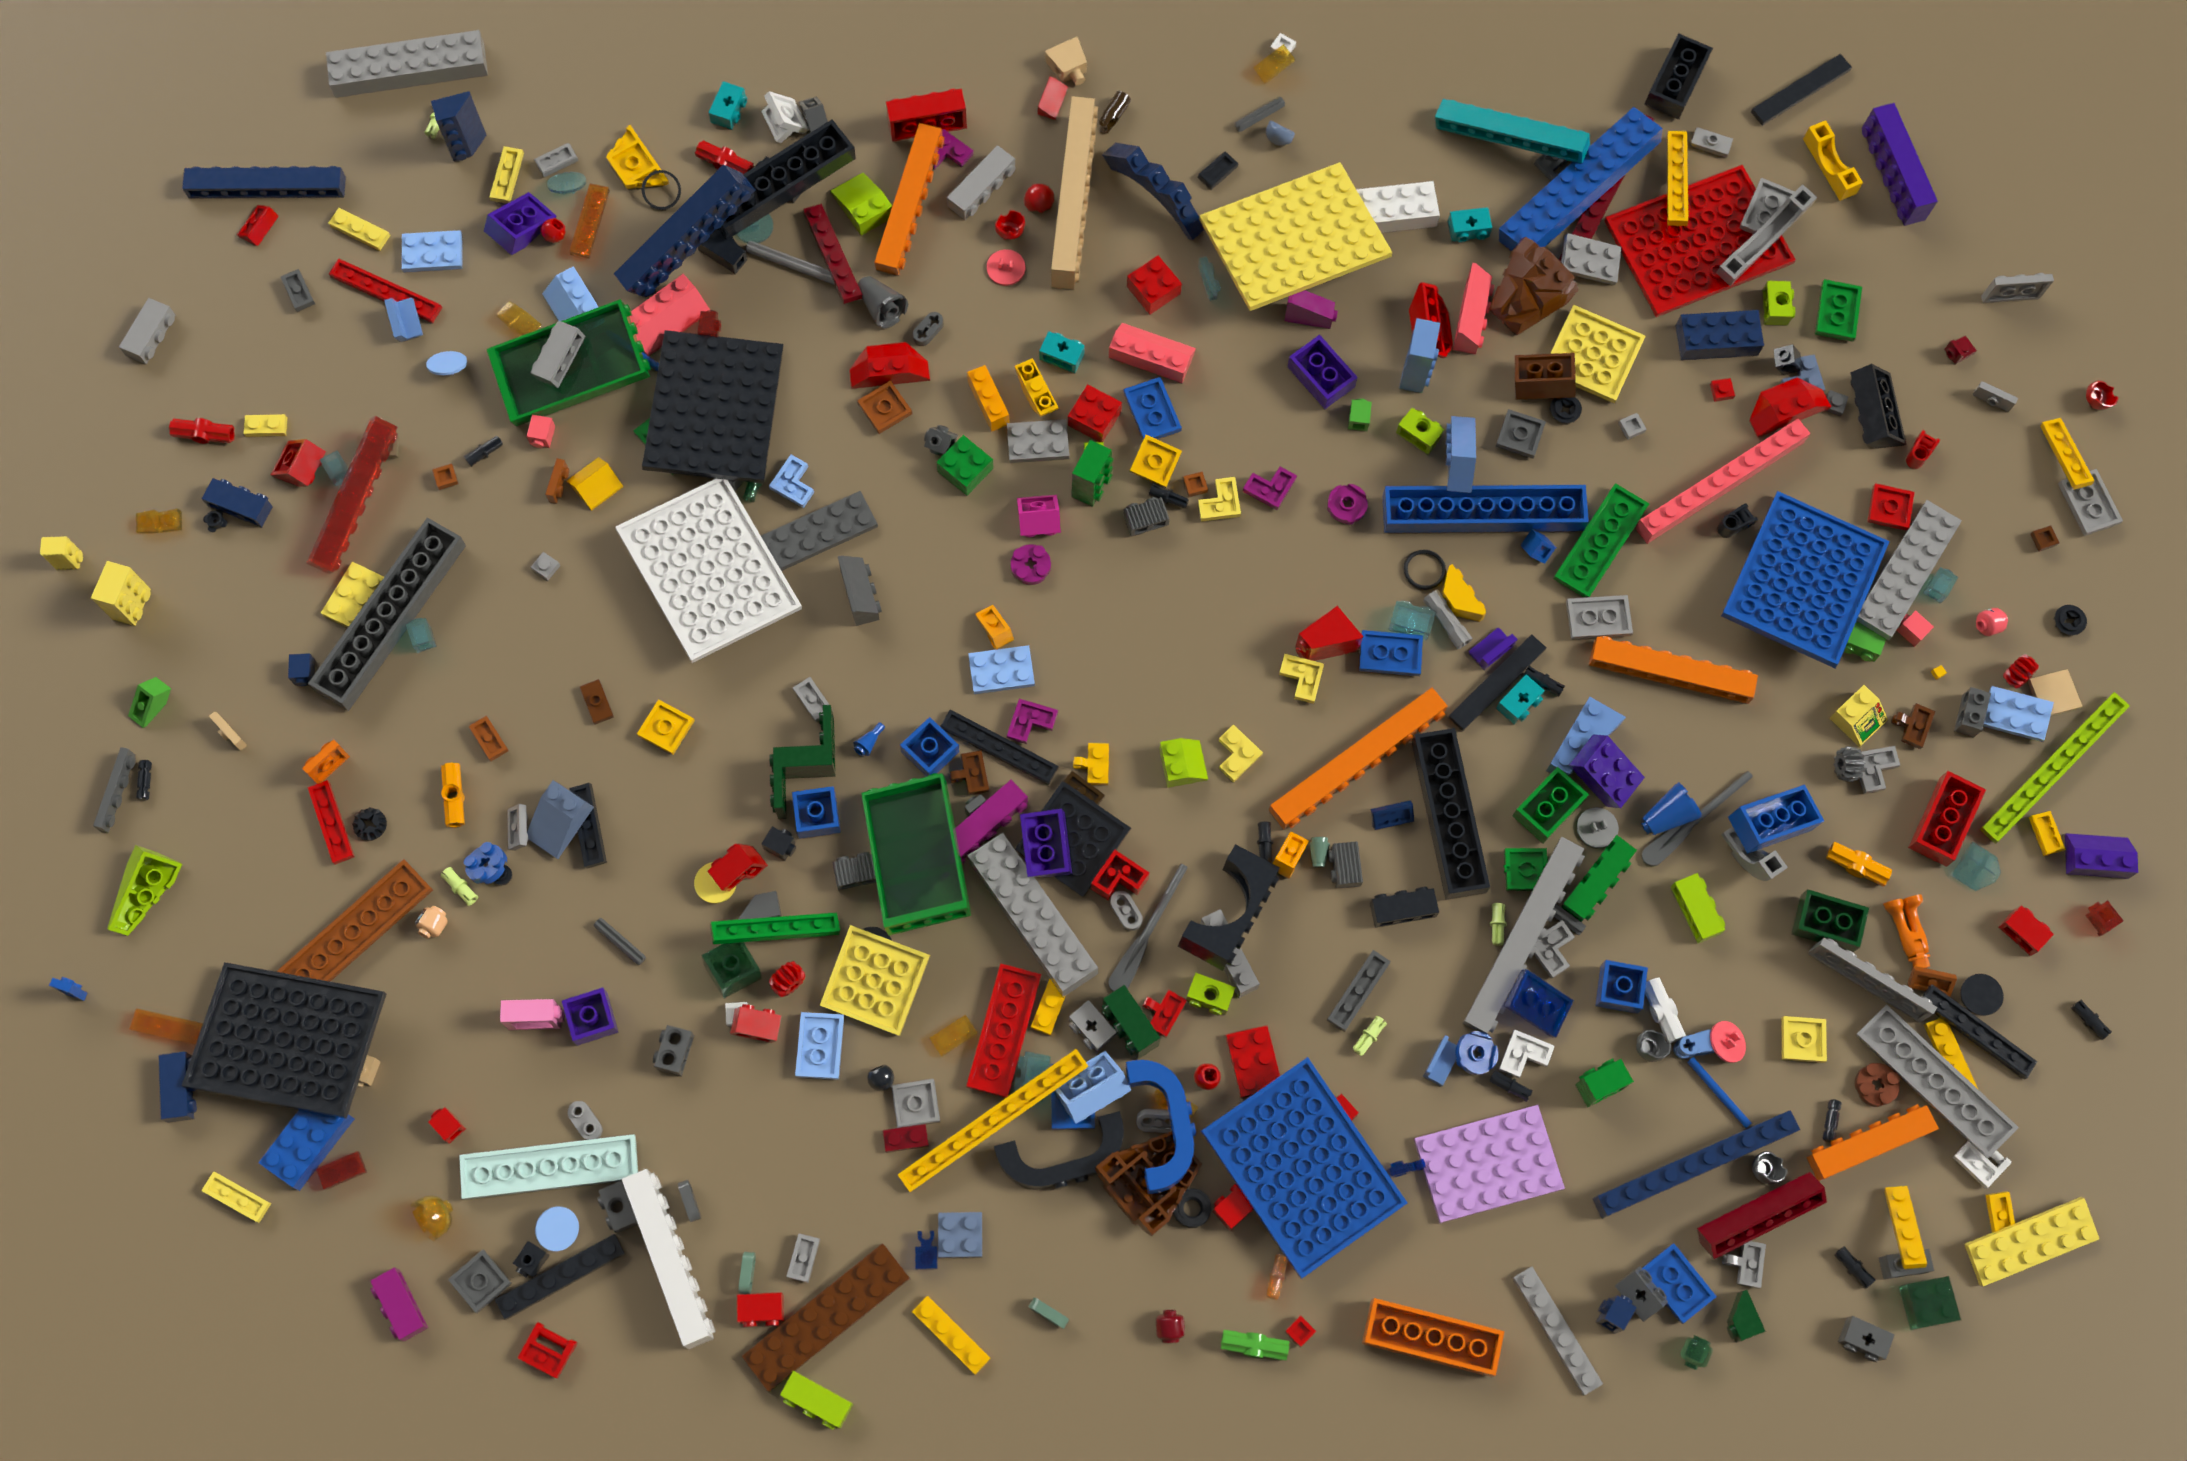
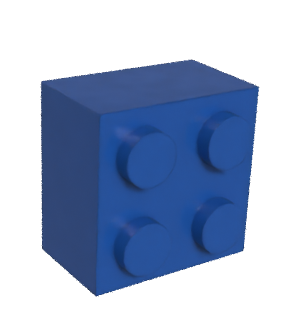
M930 717L900 744L901 753L926 777L930 774L938 773L960 752L959 744Z
M834 786L792 792L796 830L799 839L841 833Z
M1605 960L1600 965L1595 1006L1638 1014L1643 1009L1648 967Z

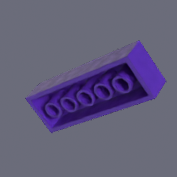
M1895 103L1875 107L1862 126V135L1866 138L1869 144V151L1876 160V167L1883 176V183L1889 190L1892 203L1896 206L1898 218L1902 220L1904 226L1925 221L1938 202Z

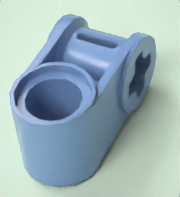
M1711 1029L1685 1036L1677 1041L1673 1047L1675 1055L1678 1058L1686 1059L1713 1053L1714 1050L1710 1041Z

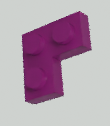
M943 129L942 136L945 137L943 148H939L938 164L934 165L933 169L935 170L946 157L962 167L972 157L974 151Z
M1281 466L1270 482L1252 473L1242 492L1278 510L1297 479V475Z
M1019 698L1007 733V739L1027 744L1032 726L1052 731L1058 710Z

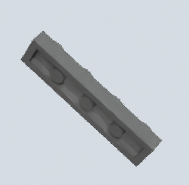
M121 747L93 825L101 832L109 833L110 828L113 827L116 810L122 803L123 790L129 783L128 776L130 770L136 762L135 754L127 748Z
M1373 950L1327 1021L1345 1032L1391 961Z

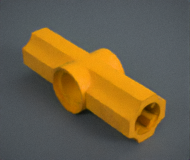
M445 763L441 765L443 786L441 795L444 799L446 827L457 828L465 825L463 805L465 796L462 792L461 768L459 763ZM457 792L455 798L449 799L450 793Z
M1837 842L1832 843L1826 859L1846 868L1849 874L1858 878L1865 877L1883 887L1887 884L1892 874V869L1872 860L1869 854L1859 850L1853 851Z

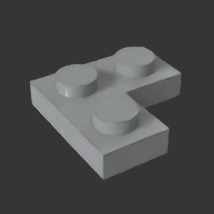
M1895 746L1862 751L1866 764H1864L1865 772H1863L1862 778L1859 779L1864 794L1884 791L1886 789L1881 770L1898 768L1900 766Z
M1563 920L1546 930L1541 940L1537 939L1534 944L1537 947L1534 955L1551 979L1570 967L1558 950L1575 938Z

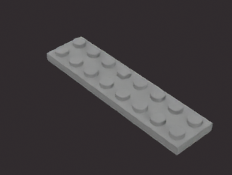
M1926 500L1866 597L1856 621L1890 640L1962 520Z
M1888 1005L1883 1007L1856 1034L1862 1042L1987 1159L2019 1128Z

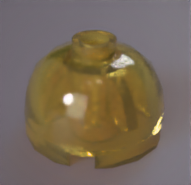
M428 1195L411 1204V1207H415L412 1213L416 1222L424 1233L427 1230L429 1231L431 1236L428 1238L435 1241L451 1227V1212L453 1208L448 1200L443 1201L440 1197Z

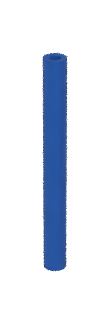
M1692 1057L1687 1062L1745 1129L1750 1126L1752 1122L1697 1060Z

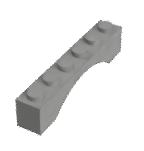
M1802 184L1774 215L1719 267L1716 273L1731 286L1812 206L1817 197Z

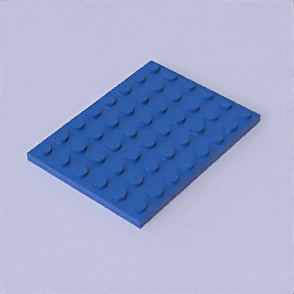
M1777 491L1721 617L1832 668H1836L1890 541Z
M1308 1057L1201 1130L1300 1279L1407 1204L1399 1189Z

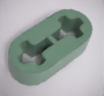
M744 1251L739 1294H751L756 1261L755 1252Z
M1035 1297L1028 1306L1031 1310L1061 1329H1064L1069 1321L1066 1316Z

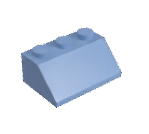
M574 266L556 275L542 293L559 321L598 308ZM604 318L587 324V331L589 332L606 323Z
M1106 1051L1087 1061L1086 1063L1089 1067L1054 1091L1075 1123L1086 1119L1091 1114L1103 1109L1106 1105L1131 1091L1123 1071Z

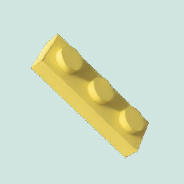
M503 147L490 193L491 201L506 204L511 202L524 156L522 149Z
M341 208L337 209L329 221L330 227L381 251L390 237L389 232Z
M214 1171L201 1190L260 1223L271 1205L270 1202Z

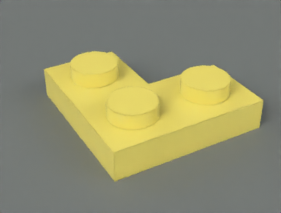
M1235 477L1215 479L1217 498L1198 500L1201 521L1241 517Z
M1284 654L1279 675L1299 680L1294 699L1314 704L1324 664Z
M1232 725L1219 738V742L1232 753L1219 766V769L1232 782H1235L1262 756L1263 752L1235 725Z

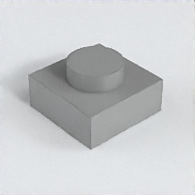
M1638 413L1628 416L1618 423L1627 440L1643 434L1647 430Z
M543 552L533 563L531 569L548 581L561 565Z

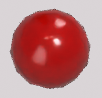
M556 218L547 219L542 224L541 234L546 241L558 243L564 239L566 234L565 225Z
M1204 1063L1197 1067L1194 1073V1081L1199 1088L1213 1090L1218 1086L1221 1080V1073L1215 1065Z

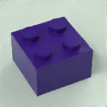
M603 987L562 1000L571 1037L577 1046L619 1033L608 993Z

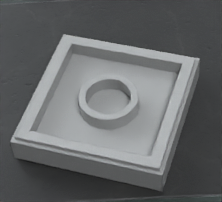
M934 1079L891 1086L897 1128L940 1122Z

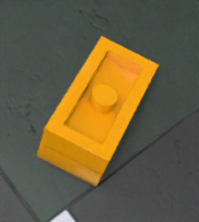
M994 605L975 614L995 650L1014 641L1011 628Z
M1290 831L1273 862L1274 865L1280 867L1278 871L1280 875L1288 879L1291 877L1309 840Z

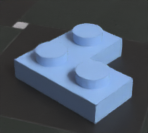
M790 455L769 485V488L804 508L814 494V489L799 481L807 470L808 464Z

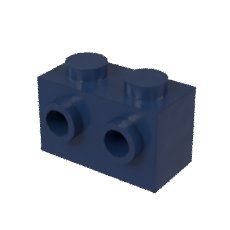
M1624 1295L1608 1298L1607 1301L1604 1300L1598 1309L1600 1315L1596 1323L1614 1334L1625 1330L1637 1307L1632 1305L1633 1301Z

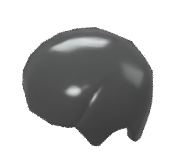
M1645 1030L1637 1037L1636 1049L1639 1055L1646 1061L1657 1062L1670 1054L1671 1043L1666 1042L1664 1034L1654 1030Z
M1764 1151L1756 1155L1752 1163L1754 1176L1763 1184H1776L1784 1180L1788 1173V1170L1783 1167V1159L1772 1152Z

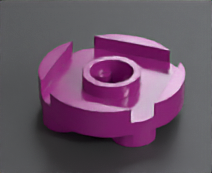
M1339 485L1329 495L1327 510L1335 520L1352 525L1365 515L1368 507L1367 496L1357 485ZM1343 501H1352V507H1345Z
M1028 544L1014 550L1011 558L1013 576L1026 585L1041 583L1051 570V559L1045 548L1040 545ZM1030 560L1036 562L1033 569L1025 566V563H1028Z

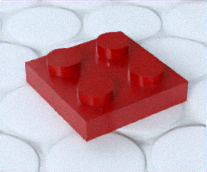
M1875 483L1872 488L1867 522L1907 531L1910 527L1915 492Z

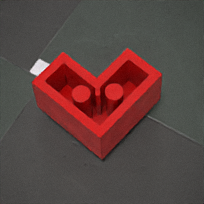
M734 844L728 848L727 854L724 857L716 859L711 864L712 867L707 872L722 891L730 892L743 879H753L768 865L754 846Z
M1114 850L1091 882V890L1109 900L1119 884L1138 895L1148 881L1150 872L1117 850Z

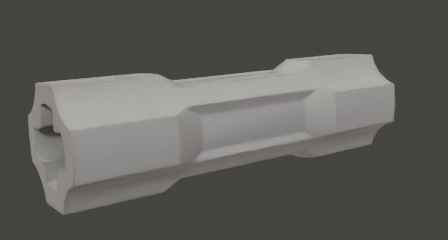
M1439 590L1428 594L1423 600L1424 603L1439 620L1455 647L1461 649L1470 643L1473 638L1466 628L1460 624Z

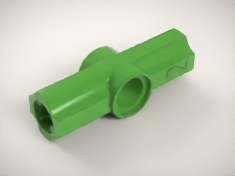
M1223 1330L1220 1349L1244 1353L1243 1355L1249 1357H1267L1286 1361L1289 1352V1341L1268 1338L1266 1335L1247 1332L1246 1334Z

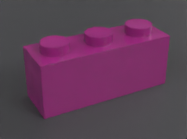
M394 1267L370 1281L373 1286L370 1288L376 1300H380L382 1307H380L381 1313L385 1319L389 1318L392 1324L390 1331L395 1339L398 1338L405 1342L428 1329L400 1269Z

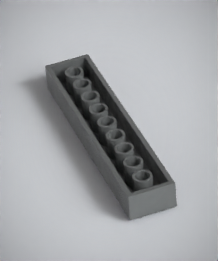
M426 518L308 684L315 692L347 711L351 709L466 547L461 536Z

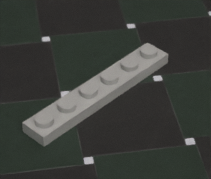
M1530 1267L1513 1277L1512 1279L1582 1395L1584 1396L1603 1385V1382L1534 1268Z

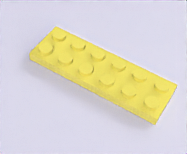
M2079 1197L1964 1245L1979 1285L1986 1286L2099 1240V1236L2085 1198Z

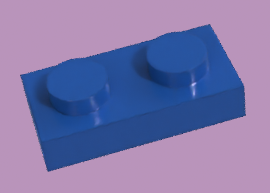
M52 977L49 986L61 993L82 1001L85 1000L88 994L81 990L82 985L65 977H61V980Z

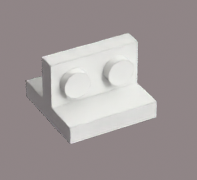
M770 91L764 96L768 105L762 110V113L776 142L782 143L794 131L805 134L809 130L794 99Z

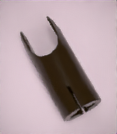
M1117 91L1099 120L1103 134L1110 132L1111 128L1118 122L1130 104L1131 99L1126 93Z

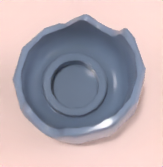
M1270 121L1266 128L1267 138L1278 146L1290 144L1295 136L1293 131L1273 121Z

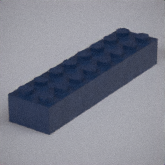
M723 164L614 275L626 291L645 298L652 295L655 289L665 282L674 270L681 267L682 262L688 256L695 253L696 248L701 243L706 242L710 235L720 228L724 221L733 215L743 202L750 199L755 189L741 172Z

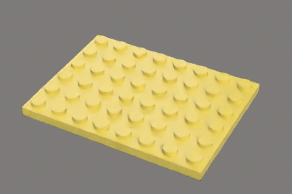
M1341 163L1200 215V221L1249 311L1392 257L1389 245Z

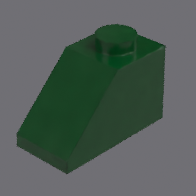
M1748 1290L1738 1292L1727 1320L1729 1325L1727 1326V1331L1730 1337L1735 1339L1736 1343L1766 1332Z

